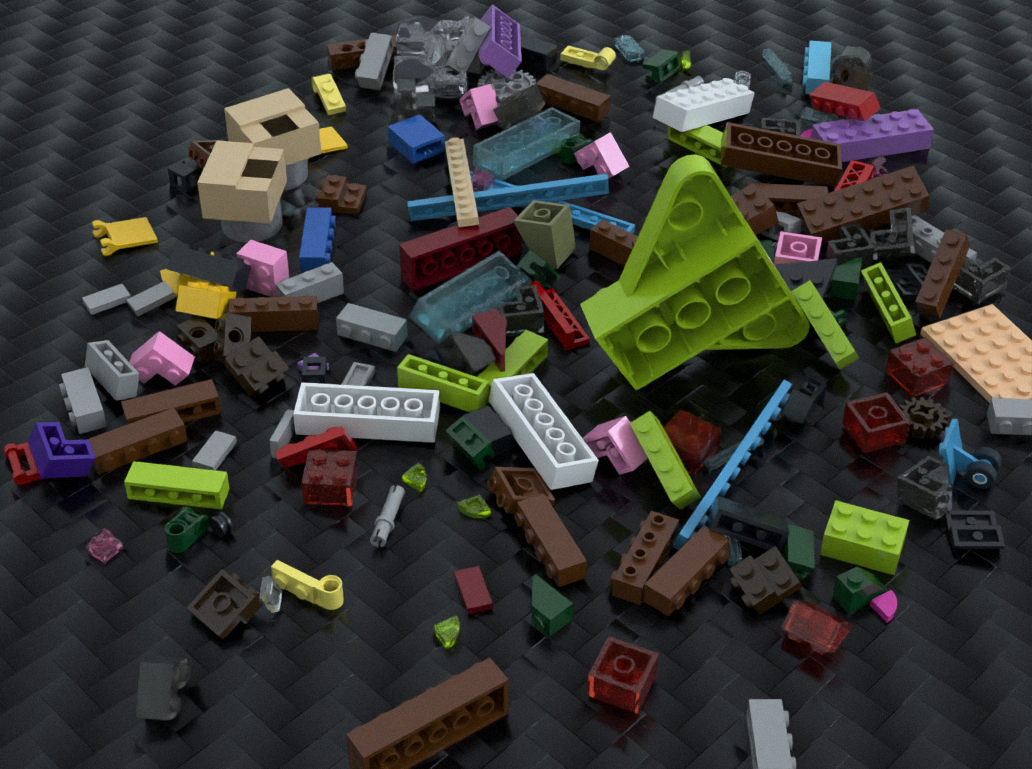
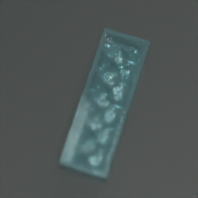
M549 108L475 144L473 166L502 181L561 151V141L579 133L580 121L554 108Z
M498 251L419 298L409 317L441 346L454 338V335H459L472 326V315L495 308L498 310L520 296L530 278L504 254Z

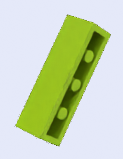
M668 125L667 139L721 165L722 132L708 125L681 132Z
M882 263L861 270L866 289L895 343L916 336L912 318Z
M811 280L791 291L839 369L841 370L858 360L857 353Z
M525 330L520 336L516 337L514 342L505 351V371L501 372L492 361L482 373L477 375L478 378L489 381V396L493 379L531 374L548 357V339L528 330Z
M410 354L397 367L398 388L439 390L441 403L467 412L481 409L489 402V381Z
M649 411L632 421L630 425L671 502L681 510L701 498L659 419Z
M134 461L124 481L128 499L221 510L230 489L228 475L224 471Z

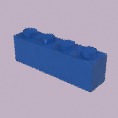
M307 208L299 255L301 274L331 263L330 253L333 250L332 240H334V228H336V217L332 216L331 208Z

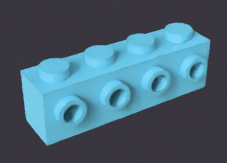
M810 41L809 47H805L802 86H806L805 94H810L824 82L829 83L831 42Z

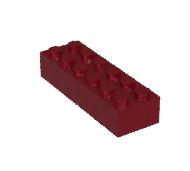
M508 207L479 217V225L465 227L455 225L399 244L401 278L412 291L521 254L522 236L514 224V220L518 215Z

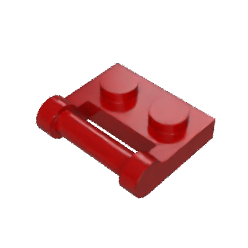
M28 442L19 445L11 443L4 447V454L9 458L13 470L12 478L15 484L22 485L43 479L39 475ZM26 455L30 470H23L19 459L20 456Z

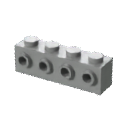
M913 215L897 223L894 240L932 263L944 232ZM970 248L957 279L974 268L977 252Z

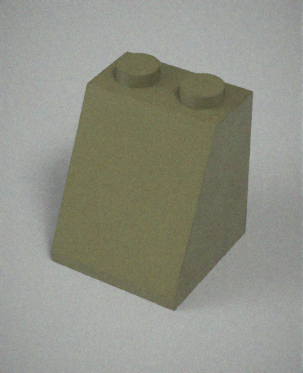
M533 200L514 220V224L529 250L547 262L553 269H558L576 249L570 205Z

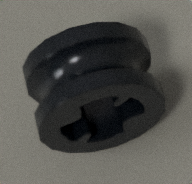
M221 511L216 514V517L213 516L209 519L210 527L220 537L224 536L226 531L229 532L233 529L231 520Z

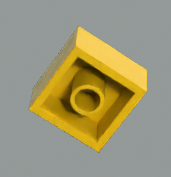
M188 281L187 285H179L176 311L219 319L222 315L228 313L230 299L236 298L237 292L229 290L230 287L225 285L214 286L203 281Z

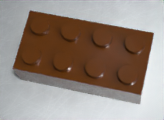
M754 183L731 195L755 235L779 222L774 204Z

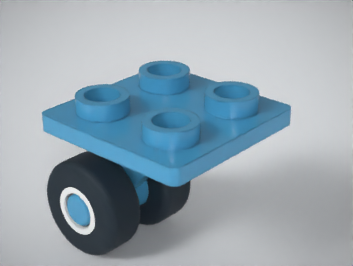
M952 419L950 426L945 429L944 442H941L939 445V456L943 457L942 473L946 475L947 484H953L957 471L966 472V479L972 486L980 489L991 487L996 480L997 471L1001 465V456L997 451L988 447L976 449L973 455L965 452L962 449L958 419Z

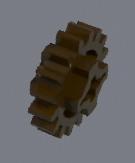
M912 397L911 402L904 400L903 405H899L896 420L899 421V427H904L905 433L912 432V437L918 434L921 439H924L927 435L933 439L935 434L941 436L942 431H945L949 415H946V409H940V403L933 404V399L925 401L924 397H921L917 401Z

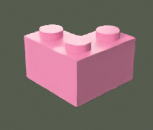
M491 84L470 89L459 99L464 116L472 115L476 130L496 125L502 120V111L497 105L496 93L492 89Z
M611 132L574 153L577 162L583 170L594 165L598 175L607 174L608 179L629 167Z
M159 331L132 353L129 363L140 373L139 381L143 384L158 373L176 386L189 375L195 357Z
M626 416L597 425L582 438L597 458L607 455L619 475L634 471L648 458L630 425L631 422Z

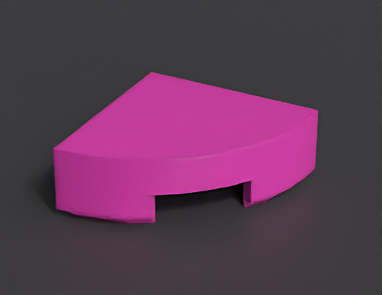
M890 590L872 599L870 606L887 623L894 617L897 609V598L894 592Z

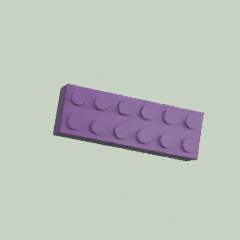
M491 5L480 19L491 28L479 48V58L484 65L493 67L497 74L509 78L522 62L520 24L494 5Z
M910 109L902 112L875 114L865 122L856 119H841L833 122L813 124L811 138L841 144L842 162L930 149L934 129L918 109Z

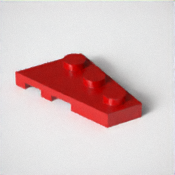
M340 426L331 427L325 433L308 436L304 441L296 444L284 445L282 449L275 451L277 460L284 467L313 461L317 455L331 457L337 455L336 451L348 448V451L352 452L356 451L357 448L353 439Z

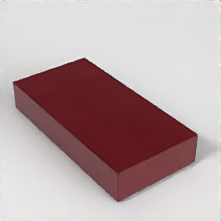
M479 566L454 571V577L467 614L493 609V603Z

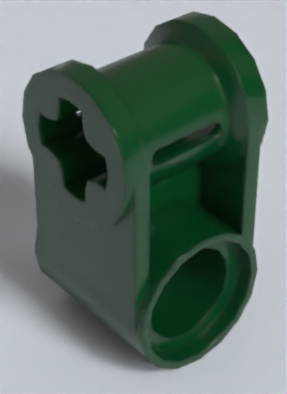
M576 133L569 138L563 139L561 141L560 160L567 164L575 163L577 158L574 153L594 141L584 138L581 133Z
M190 507L183 508L175 518L165 525L168 550L173 553L186 551L190 545L206 533L210 525V518L207 515L195 513Z

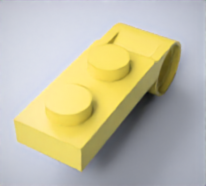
M567 46L560 54V60L599 70H606L616 58L615 52L608 47L603 48L598 54Z
M331 74L312 77L313 90L319 94L327 114L332 115L346 112V105Z
M279 560L271 566L273 583L278 588L285 589L302 600H307L328 610L338 609L342 606L344 602L342 580L339 577L328 575L319 581Z

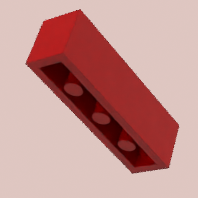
M824 82L809 94L812 101L811 104L815 110L864 122L881 109L874 92Z

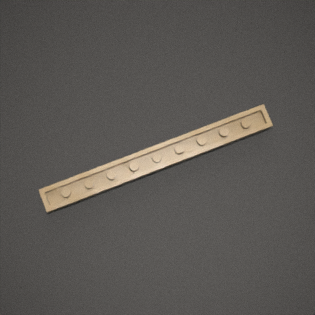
M451 138L445 141L458 227L479 225L464 139Z

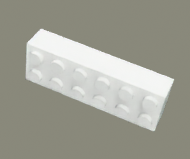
M723 78V80L712 81V83L701 84L696 87H689L684 90L680 89L672 93L668 92L657 96L653 118L684 132L748 114L755 92L748 90L747 86L733 83L734 81L729 78Z
M531 373L493 379L489 403L498 413L506 427L512 430L513 437L550 490L593 482L598 464L597 457L536 375Z
M301 383L293 413L296 435H319L325 433L331 427L342 426L351 438L435 442L440 413L439 390Z

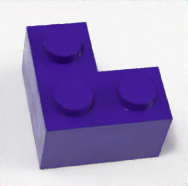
M37 422L28 439V444L41 478L87 476L95 460L89 440H66L59 422Z

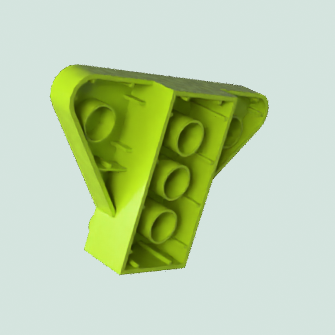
M686 155L670 166L620 279L609 287L599 290L593 297L580 304L594 338L636 391L703 350L792 347L806 337L810 328L809 321L713 167L708 160L699 155Z

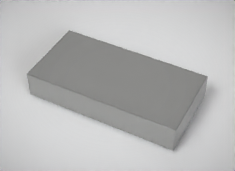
M163 281L127 299V303L133 312L140 316L174 299L175 294L168 284Z
M119 284L82 297V300L89 313L93 315L127 303V299L131 298L124 285Z
M353 362L341 385L368 386L375 373V366Z
M288 409L269 440L273 458H277L275 451L287 445L295 433L294 410Z
M215 430L192 460L193 467L216 471L237 443L236 436Z

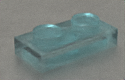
M623 35L614 39V45L627 61L643 59L645 57V52L631 35Z

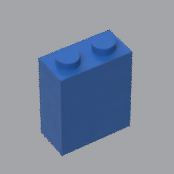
M421 115L388 126L389 143L411 163H416L445 152V135Z

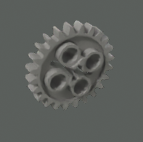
M515 69L509 78L500 76L495 70H492V74L486 72V76H481L478 87L491 84L492 89L496 93V102L499 107L503 104L506 107L509 104L516 107L517 103L523 105V101L528 103L529 99L533 100L536 79H533V76H528V72L523 74V70L516 72Z

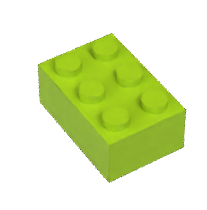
M835 501L823 536L820 555L895 575L909 520Z

